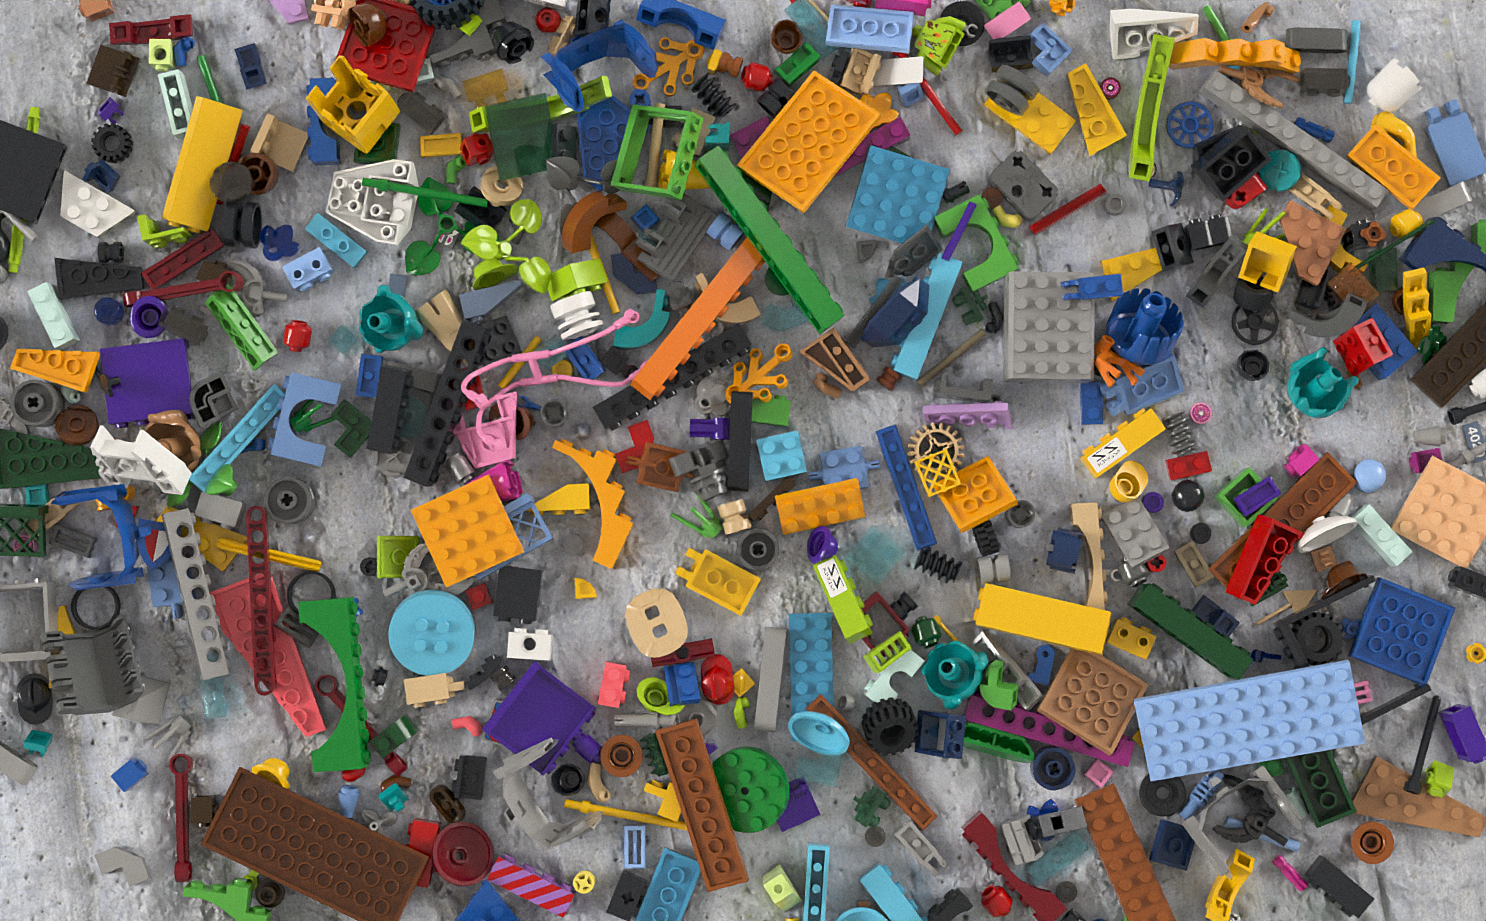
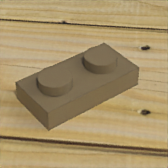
M1193 540L1173 551L1195 588L1214 578Z

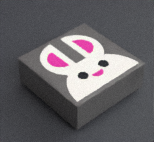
M437 230V232H436V234H435V236H434V238H433V241L435 240V238H436V236H437L439 230ZM456 230L450 235L442 234L437 243L453 250L460 234Z

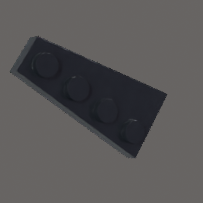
M54 257L60 300L145 289L141 267Z

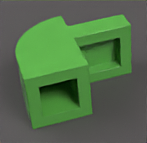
M995 660L986 669V678L988 679H984L980 683L981 695L993 707L1012 710L1017 705L1018 684L1002 681L1004 661Z

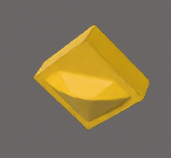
M715 49L708 57V73L710 72L712 75L717 73L722 51Z
M742 668L733 675L734 692L739 698L755 685V682Z

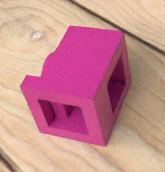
M1306 444L1297 447L1300 451L1295 450L1288 456L1289 461L1285 464L1284 469L1291 476H1302L1320 460Z

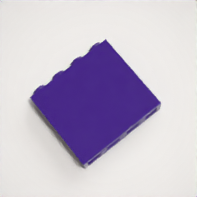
M181 338L100 349L103 374H107L109 378L118 376L121 383L120 385L112 386L113 397H109L105 393L108 424L116 426V429L128 428L130 423L144 426L150 423L147 418L149 414H156L165 410H181L186 414L188 420L192 419L191 416L194 414L189 403L192 388L187 349H190L189 340Z
M534 661L482 730L514 754L551 737L552 739H559L552 749L529 764L544 776L545 773L550 774L557 765L554 763L557 757H563L570 747L567 744L570 740H576L583 731L580 729L584 722L589 723L596 714L593 712L595 707Z

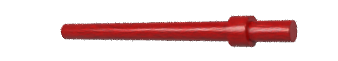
M893 52L899 58H909L907 53ZM923 77L922 83H919L921 89L953 133L958 135L962 132V129Z

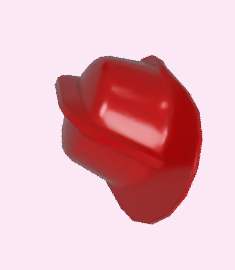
M720 654L706 658L701 665L702 692L705 698L715 705L728 703L734 695V678L731 662Z

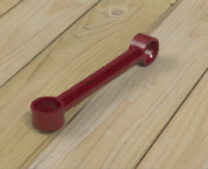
M225 271L219 278L147 291L126 292L122 294L124 307H132L143 296H153L163 301L219 290L237 293L242 289L244 282L239 273ZM230 275H234L236 278V285L233 289H228L226 286V279Z
M332 675L320 676L315 682L316 691L322 696H328L343 713L346 697L338 689V680ZM324 678H331L334 683L330 693H325L320 689V682ZM365 720L366 729L369 732L368 742L371 745L370 741L379 734ZM394 751L383 758L387 767L398 777L408 769L404 760Z
M182 753L174 755L169 762V768L175 774L177 861L174 874L176 882H191L192 863L189 852L188 773L193 768V760L188 754ZM178 757H184L188 762V768L184 772H179L175 769L174 763Z

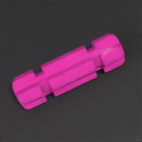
M1276 856L1272 863L1278 869L1280 868L1282 874L1291 883H1294V886L1299 891H1303L1308 886L1305 879L1300 878L1301 875L1289 863H1286L1287 861L1283 856Z

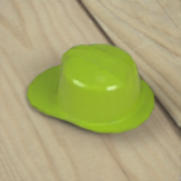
M496 258L484 260L473 269L475 277L473 289L476 291L496 286L500 282L516 275L519 267L514 264L503 265Z
M648 677L638 684L636 690L637 697L648 711L658 712L663 715H675L685 706L679 704L669 706L666 682L661 679Z

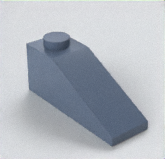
M518 280L459 294L465 320L475 323L483 321V317L489 316L523 287V282Z

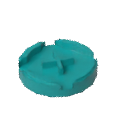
M1278 149L1269 152L1268 155L1272 160L1259 170L1260 178L1269 189L1280 192L1291 189L1301 177L1302 167L1300 160L1289 150Z

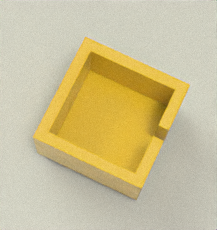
M1257 231L1249 243L1238 278L1256 284L1263 272H1266L1267 274L1260 286L1279 292L1286 280L1297 246Z

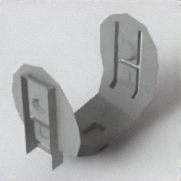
M552 737L502 760L505 765L493 771L498 780L503 778V797L509 805V808L503 813L508 821H512L516 817L528 836L539 842L538 844L543 852L594 830L602 819L603 811H596L566 826L549 822L532 800L518 770L552 749L559 740L552 739Z
M1263 765L1250 774L1253 779H1247L1231 789L1225 787L1215 794L1216 800L1202 810L1197 819L1193 815L1181 823L1220 877L1225 875L1232 880V874L1226 862L1203 833L1202 829L1207 811L1227 795L1247 784L1264 787L1285 819L1296 829L1302 830L1299 819L1302 820L1303 818ZM1216 776L1208 781L1210 788L1222 780Z

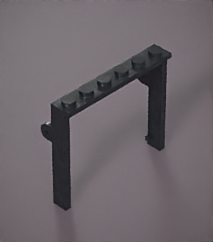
M1368 575L1273 623L1275 627L1273 632L1279 641L1282 640L1285 646L1283 652L1288 660H1292L1295 666L1292 668L1293 670L1310 666L1289 624L1363 587H1369V584L1376 581L1374 575ZM1417 683L1413 685L1414 689L1368 712H1360L1362 725L1431 691L1429 684L1424 683L1419 686Z

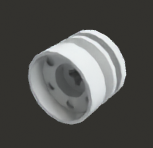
M591 291L567 297L550 306L555 320L565 319L566 321L558 326L559 331L568 329V331L561 334L563 341L588 336L603 326L602 320L592 321L600 316L599 312L589 313L588 311L596 305Z

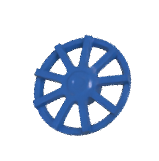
M1181 103L1174 107L1167 117V134L1177 146L1194 149V133L1202 141L1210 138L1212 135V116L1199 103ZM1192 105L1190 116L1186 115L1183 106ZM1199 107L1204 113L1196 118L1194 117L1195 109ZM1178 109L1184 118L1183 120L1173 116ZM1207 115L1210 124H1199V120ZM1171 120L1180 123L1181 126L1171 129ZM1198 128L1209 129L1207 136H1203L1198 131ZM1182 130L1183 133L1177 140L1172 132ZM1186 134L1189 135L1190 144L1181 142Z

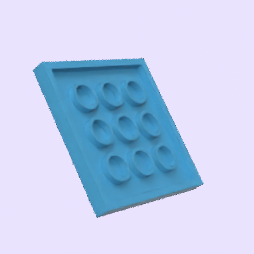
M869 145L845 227L899 243H904L925 225L932 231L935 221L934 217L937 215L950 169Z

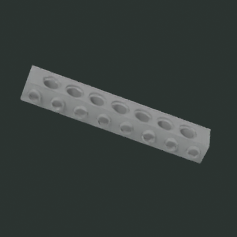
M189 508L164 513L161 517L200 679L206 680L229 674L228 669H231L228 656H224L223 649L226 648L223 636L219 635L218 628L221 627L218 615H214L213 607H216L213 594H209L208 587L211 586L209 575L205 574L203 566H206L204 554H200L198 545H201L199 533H195L193 527L196 524L195 515L189 511ZM179 526H184L187 529L188 534L186 537L182 538L177 535L176 530ZM183 547L192 549L193 554L191 558L183 557L181 553ZM189 567L197 570L198 574L195 579H190L187 576L186 572ZM194 588H199L202 591L201 599L196 600L192 597L191 592ZM200 608L207 611V618L204 621L199 620L196 615ZM208 629L212 632V639L210 641L202 639L201 634L203 630ZM209 650H214L217 653V659L214 662L208 661L206 657Z

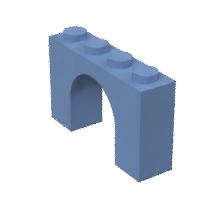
M290 372V376L285 375L282 388H285L286 392L284 397L280 396L277 407L281 409L280 416L275 417L272 429L276 430L274 438L270 437L267 450H271L270 455L321 466L326 446L307 442L296 437L289 426V414L292 408L303 400H315L336 405L341 384Z

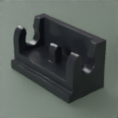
M1328 266L1317 286L1302 279L1295 302L1313 310L1319 308L1332 267Z

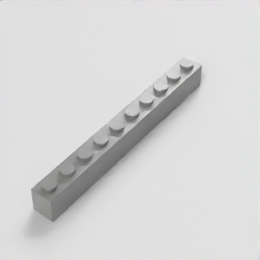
M1217 70L1209 75L1199 90V93L1278 148L1294 153L1301 164L1369 211L1377 208L1389 191L1269 106L1252 97L1246 90Z

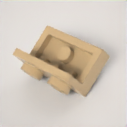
M852 48L838 86L859 96L869 93L874 85V81H872L874 75L881 66V55H873L865 50Z

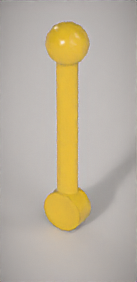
M933 616L937 624L945 631V633L953 641H958L957 638L941 622L940 616Z

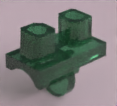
M967 286L961 288L959 293L951 299L956 309L964 304L967 305L969 311L961 315L965 326L975 322L979 324L984 320L977 305L979 304L981 310L984 311L988 309L984 301L989 299L988 295L981 297L977 290L973 292L976 299L974 300Z
M872 786L869 793L864 792L861 798L857 796L853 798L858 803L854 809L858 812L854 819L865 827L868 825L876 828L880 822V817L874 814L878 807L886 810L891 801L885 796V793Z

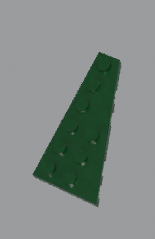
M0 428V489L102 478L98 472L100 466H96L95 463L97 457L92 454L91 448L72 446L65 442Z

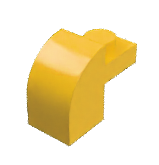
M652 779V782L647 781L644 791L663 798L658 815L678 822L681 809L672 781L669 782L668 788L663 787L664 783L654 779Z

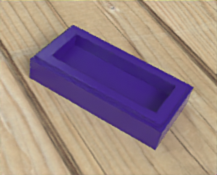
M1267 476L1233 498L1244 517H1246L1282 493L1271 476Z

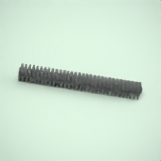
M894 274V277L892 276L893 279H890L891 281L884 287V292L881 291L882 294H879L880 296L873 302V307L870 306L869 311H867L868 313H865L866 315L859 321V326L856 325L857 328H854V332H851L852 334L848 336L850 339L847 338L845 340L852 348H856L855 346L859 344V339L864 334L868 322L904 283L897 275Z

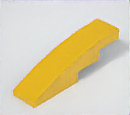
M1424 267L1403 272L1406 338L1415 349H1417L1421 339L1429 335L1431 328V313L1428 310L1429 293L1426 289L1427 272Z

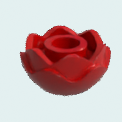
M551 7L540 9L535 16V24L543 33L555 32L561 23L558 11Z

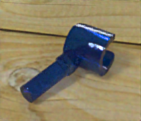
M1256 649L1252 651L1250 656L1253 661L1262 663L1263 658L1281 660V655L1270 654Z

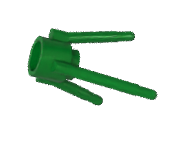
M308 400L294 413L295 416L290 418V422L298 433L303 430L307 433L313 428L330 423L336 419L329 417L309 424L312 422L310 416L320 409L322 405L318 404L308 412H305L315 401Z

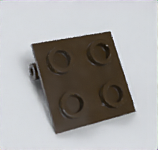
M100 44L86 84L126 97L140 58L132 56L131 53L126 51L121 52Z

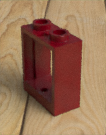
M875 591L863 602L865 606L862 608L863 613L878 602L901 628L899 631H901L906 639L909 636L907 632L910 629L880 594ZM867 637L862 638L870 650L875 648ZM888 645L887 647L891 652L892 648L890 647V645ZM883 650L880 651L882 656L885 657L886 655Z

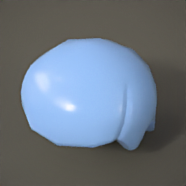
M1373 459L1361 461L1354 469V479L1357 481L1355 486L1365 493L1376 492L1386 480V470L1381 462Z

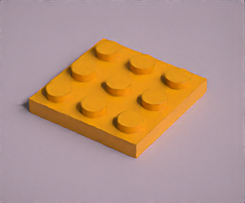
M989 456L957 471L956 473L961 484L948 489L946 492L937 494L961 534L1018 505L1017 499ZM952 474V475L949 476V477H952V478L956 479L955 476H954V474ZM945 478L938 481L937 483L943 485ZM948 479L945 486H952L955 482ZM937 485L933 486L935 492L941 489V487Z

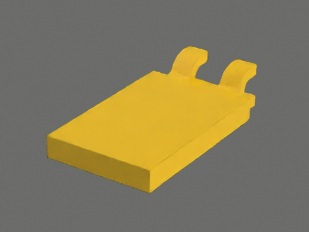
M688 547L685 555L695 561L690 571L678 566L675 574L688 580L685 586L741 616L761 578L706 549L700 554Z

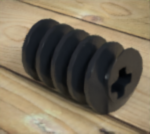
M709 72L698 79L691 90L693 93L698 92L697 98L703 99L702 104L704 106L709 105L707 108L708 112L714 111L712 116L715 119L722 118L731 112L737 104L729 105L731 96L724 98L726 90L718 91L721 84L713 85L716 78L708 79Z
M922 547L916 559L914 569L917 570L921 565L922 573L929 569L930 577L938 573L937 580L945 576L946 584L951 579L954 583L962 566V561H958L954 565L953 557L946 561L947 554H943L939 558L938 550L931 554V547H927L924 551Z

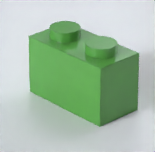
M774 395V398L766 403L760 399H752L751 423L788 427L791 401L787 400L786 396Z

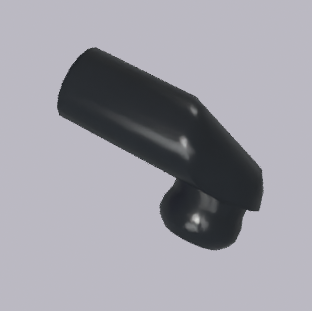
M995 301L987 306L992 315L991 322H988L985 326L988 333H997L1004 319L998 303Z

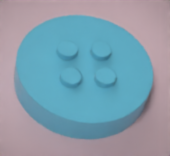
M441 590L419 591L405 598L394 611L388 631L390 648L396 659L412 672L426 676L449 673L458 668L469 656L475 637V624L467 606L456 596Z

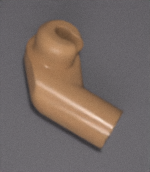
M817 373L816 378L813 379L814 384L824 394L838 399L841 389L825 383L827 376Z

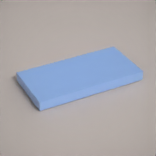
M831 4L826 46L909 53L914 12Z

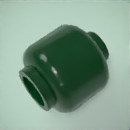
M921 616L915 619V624L911 627L916 644L923 646L924 649L937 645L942 636L934 618Z

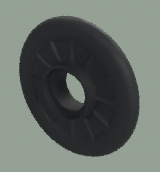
M957 1L951 3L943 10L940 18L947 16L956 19L963 18L967 20L968 25L975 24L978 27V30L969 28L968 32L975 35V37L969 38L964 34L958 46L971 45L982 36L985 28V19L983 13L976 5L967 1Z
M1148 774L1141 782L1139 788L1140 801L1144 808L1153 815L1160 817L1171 816L1177 813L1185 803V784L1180 777L1150 781ZM1160 787L1167 788L1169 796L1166 799L1158 798L1156 794L1157 789Z

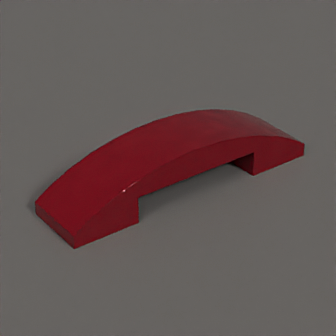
M192 15L170 16V19L135 23L130 21L109 23L110 44L138 45L149 44V39H171L174 41L193 36Z

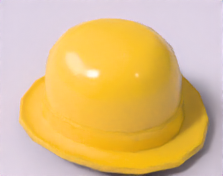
M272 757L266 759L262 764L252 767V773L289 790L290 785L287 779L290 769L283 760Z

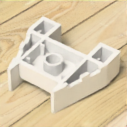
M100 425L90 447L92 454L97 457L95 461L96 466H100L99 475L109 486L125 484V488H127L131 479L155 481L164 493L182 495L192 474L183 461L144 430H140L136 441L124 442L120 439H114L106 428Z

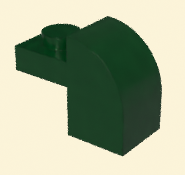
M406 714L372 739L370 743L383 759L417 734L419 729Z

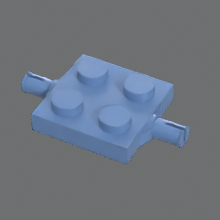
M855 446L820 453V471L808 472L810 481L822 479L825 485L858 478L860 489L869 488L868 470L880 469L879 460L866 462L863 457L862 447Z
M170 556L162 565L152 571L147 566L153 607H172L173 619L182 618L180 608L182 600ZM189 567L186 574L190 579H193L192 569ZM195 588L191 592L194 599H196Z

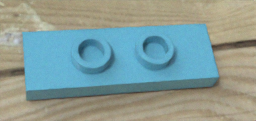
M319 213L314 216L305 228L306 231L353 268H356L368 253Z

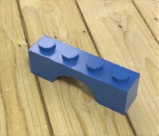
M642 0L636 18L637 21L655 28L664 23L681 25L692 33L694 43L712 50L715 49L722 35L726 21L676 0Z
M310 78V85L306 87L307 95L317 85L324 96H326L337 80L335 78ZM310 105L307 106V116L311 122V126L307 128L308 139H311V147H308L309 160L314 165H340V144L337 140L325 134L323 122Z

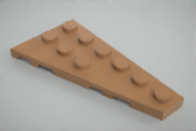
M1378 756L1374 757L1352 798L1357 810L1354 814L1480 837L1486 826V817L1448 795H1445L1443 798L1432 796L1426 792L1427 784L1421 781L1422 790L1420 795L1404 791L1405 781H1408V778H1411L1412 775Z

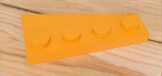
M17 349L10 369L88 393L100 353L91 351Z

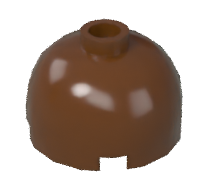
M370 3L357 4L348 9V21L350 24L354 23L356 30L353 32L364 46H371L384 37L387 27V16L383 10H379Z
M250 153L240 158L236 165L235 178L238 179L239 188L246 194H266L273 190L278 182V167L274 160L267 155Z

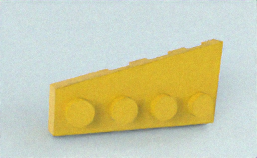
M1085 63L1068 72L1069 86L1090 157L1125 138L1127 134L1087 64Z
M167 506L161 513V515L164 513L177 511L179 509H176L174 507H170L169 509ZM161 515L156 520L157 522H163ZM195 516L196 524L193 527L195 533H199L201 545H198L200 554L203 553L207 561L225 572L238 553L217 548L218 538L223 537L246 543L247 536L222 528L214 523L201 522L200 518ZM182 526L180 537L184 538L187 536L188 531Z

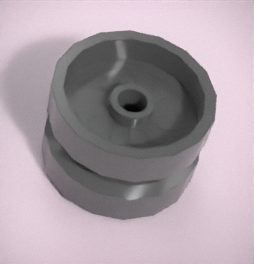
M1001 65L995 73L996 80L989 82L984 90L985 94L1001 108L1012 114L1023 116L1029 107L1027 100L1032 101L1040 91L1039 87L1028 76L1008 65Z
M28 380L15 388L11 396L10 406L13 415L18 421L29 426L45 428L54 425L58 414L65 410V399L55 385L41 380Z
M282 477L275 480L268 486L264 495V505L267 513L274 520L286 524H298L305 521L312 515L316 504L314 491L309 484L293 477ZM292 497L293 501H291L289 504L288 499Z

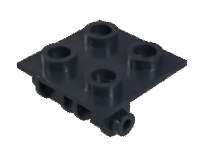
M507 316L480 324L492 329L490 333L492 335L491 341L488 346H485L483 352V363L485 366L498 360L512 357L514 354L522 353Z

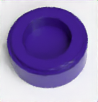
M1149 492L1143 496L1142 503L1149 513H1156L1163 508L1164 500L1159 493Z

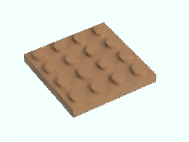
M1071 649L1061 664L1037 711L1110 756L1113 754L1136 710L1134 699L1141 698L1149 684L1104 656Z

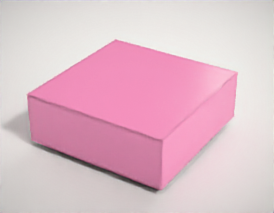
M1096 758L1084 775L1102 788L1114 771Z

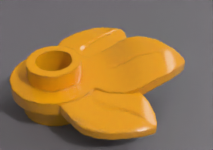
M867 93L860 98V101L881 114L880 120L872 129L897 119L899 113L891 109L892 98L889 93H880L874 98Z

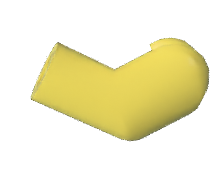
M1001 205L992 210L1003 227L1016 228L1023 221L1019 214H1006Z

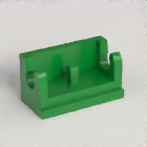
M806 42L781 65L775 68L774 72L790 88L820 61L821 56Z

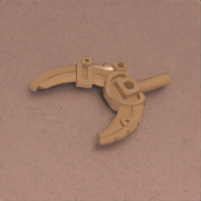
M1220 65L1218 68V72L1239 79L1241 88L1245 89L1252 97L1277 108H1283V104L1261 89L1263 77L1265 79H1273L1276 76L1296 83L1301 80L1292 73L1273 68L1240 66L1238 70L1223 65Z

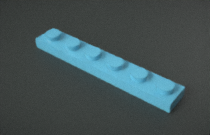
M273 384L191 474L189 481L204 493L208 482L212 479L217 469L224 464L230 465L280 410L277 408L280 396L284 397L285 393Z

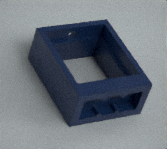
M918 710L917 724L919 735L916 736L914 752L942 758L962 759L966 716L940 711ZM940 718L946 719L944 750L937 749Z

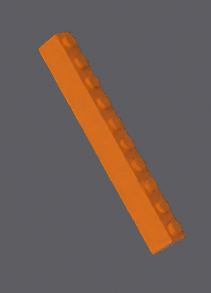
M748 237L632 380L630 385L649 400L654 395L660 396L666 388L663 386L667 379L671 381L678 373L676 370L677 366L680 363L684 365L691 356L689 351L692 347L694 349L699 347L704 340L701 338L704 332L710 333L716 325L713 322L716 317L719 316L721 318L728 310L727 303L730 300L734 302L741 293L739 288L742 285L746 287L752 280L753 276L750 274L754 269L759 271L764 265L765 260H763Z

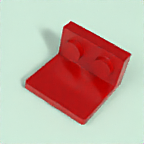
M1373 318L1352 327L1333 340L1337 352L1341 355L1347 370L1352 376L1359 375L1371 366L1393 355Z

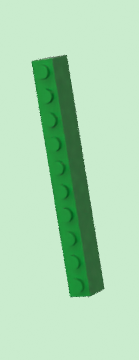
M717 146L700 157L694 166L819 335L839 322L845 316L841 306L830 297L829 290L819 282L816 272L807 266L804 256L793 247L790 237L786 234L784 235L781 231L778 221L767 212L764 202L759 201L755 196L753 187L744 181L741 171L732 165L727 152Z

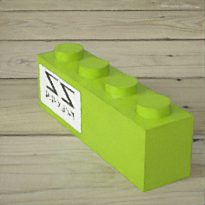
M835 554L829 559L814 564L815 572L847 642L852 644L873 634L870 628L873 626L869 615H864L862 608L865 607L860 595L856 597L853 591L857 588L851 577L848 578L845 573L848 571L844 560H839Z

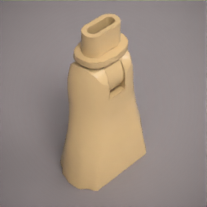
M446 289L433 297L430 303L427 302L419 307L415 313L416 317L451 352L463 319ZM470 340L468 343V347L471 351L474 349L475 344L472 343L473 340Z

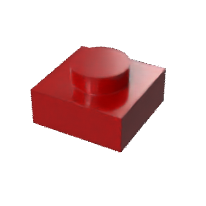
M486 583L465 591L472 610L493 603Z

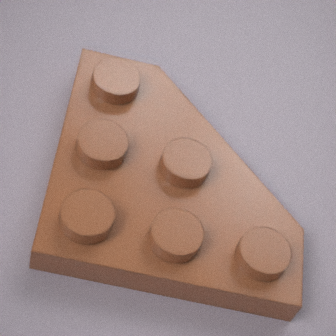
M1289 200L1283 210L1285 215L1279 220L1286 237L1285 241L1297 246L1293 257L1297 277L1317 286L1346 228Z

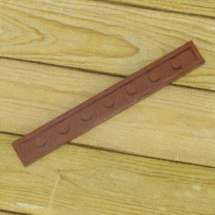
M819 694L805 708L807 711L819 712L830 716L845 729L850 740L846 752L922 831L937 817L936 813L874 749L872 750L869 747L867 741L822 694Z

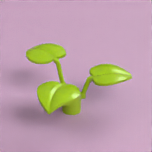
M519 200L512 205L510 209L511 220L520 227L506 240L496 241L497 233L488 225L477 226L465 235L461 244L483 260L496 258L499 261L505 259L506 262L509 260L524 261L519 266V273L523 281L536 292L541 294L547 292L551 271L544 259L537 256L532 257L530 260L527 257L510 256L512 247L509 242L523 229L528 234H533L541 226V212L533 200Z

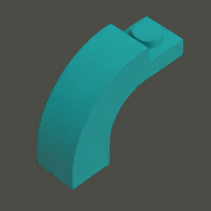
M657 289L652 316L645 324L638 327L623 326L616 330L613 345L615 348L639 349L650 345L662 335L671 316L670 312L663 311V308L667 309L669 296H665V290Z

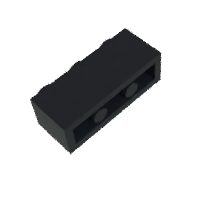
M1321 855L1318 856L1304 874L1309 879L1307 881L1309 885L1316 890L1318 888L1322 889L1325 892L1323 896L1333 904L1335 902L1339 903L1342 906L1340 910L1348 917L1353 915L1359 919L1375 899Z

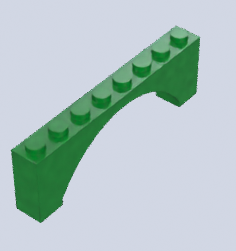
M354 597L298 602L300 623H306L328 641L342 664L346 680V702L339 724L333 734L320 748L311 751L313 772L366 768L371 761V753L367 747L369 732L365 724L367 710L364 708L363 702L365 689L362 686L361 680L363 677V667L360 665L361 646L358 644L360 629L359 624L356 623L357 603L354 601Z

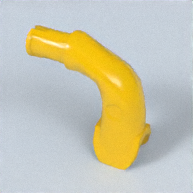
M1382 111L1376 114L1370 127L1372 128L1376 124L1388 135L1400 139L1403 142V147L1417 158L1415 134L1411 127L1404 121L1394 117V114Z

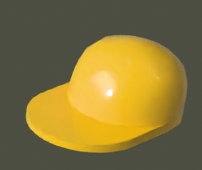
M1126 461L1123 463L1109 483L1111 495L1122 503L1135 500L1141 495L1148 484V474L1145 468L1136 461Z

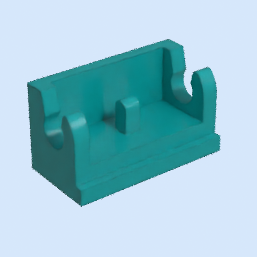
M729 122L709 125L708 129H717L718 131H712L706 137V150H712L719 146L721 150L729 151Z

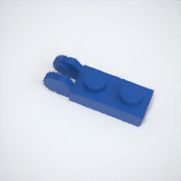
M1121 274L1078 278L1077 280L1061 282V287L1064 288L1078 286V293L1062 295L1064 301L1123 296Z

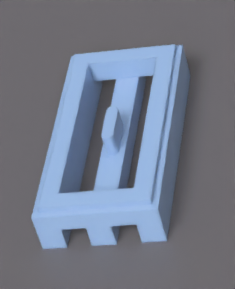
M624 825V869L646 868V825ZM629 830H633V864H629ZM637 830H641V864H637Z

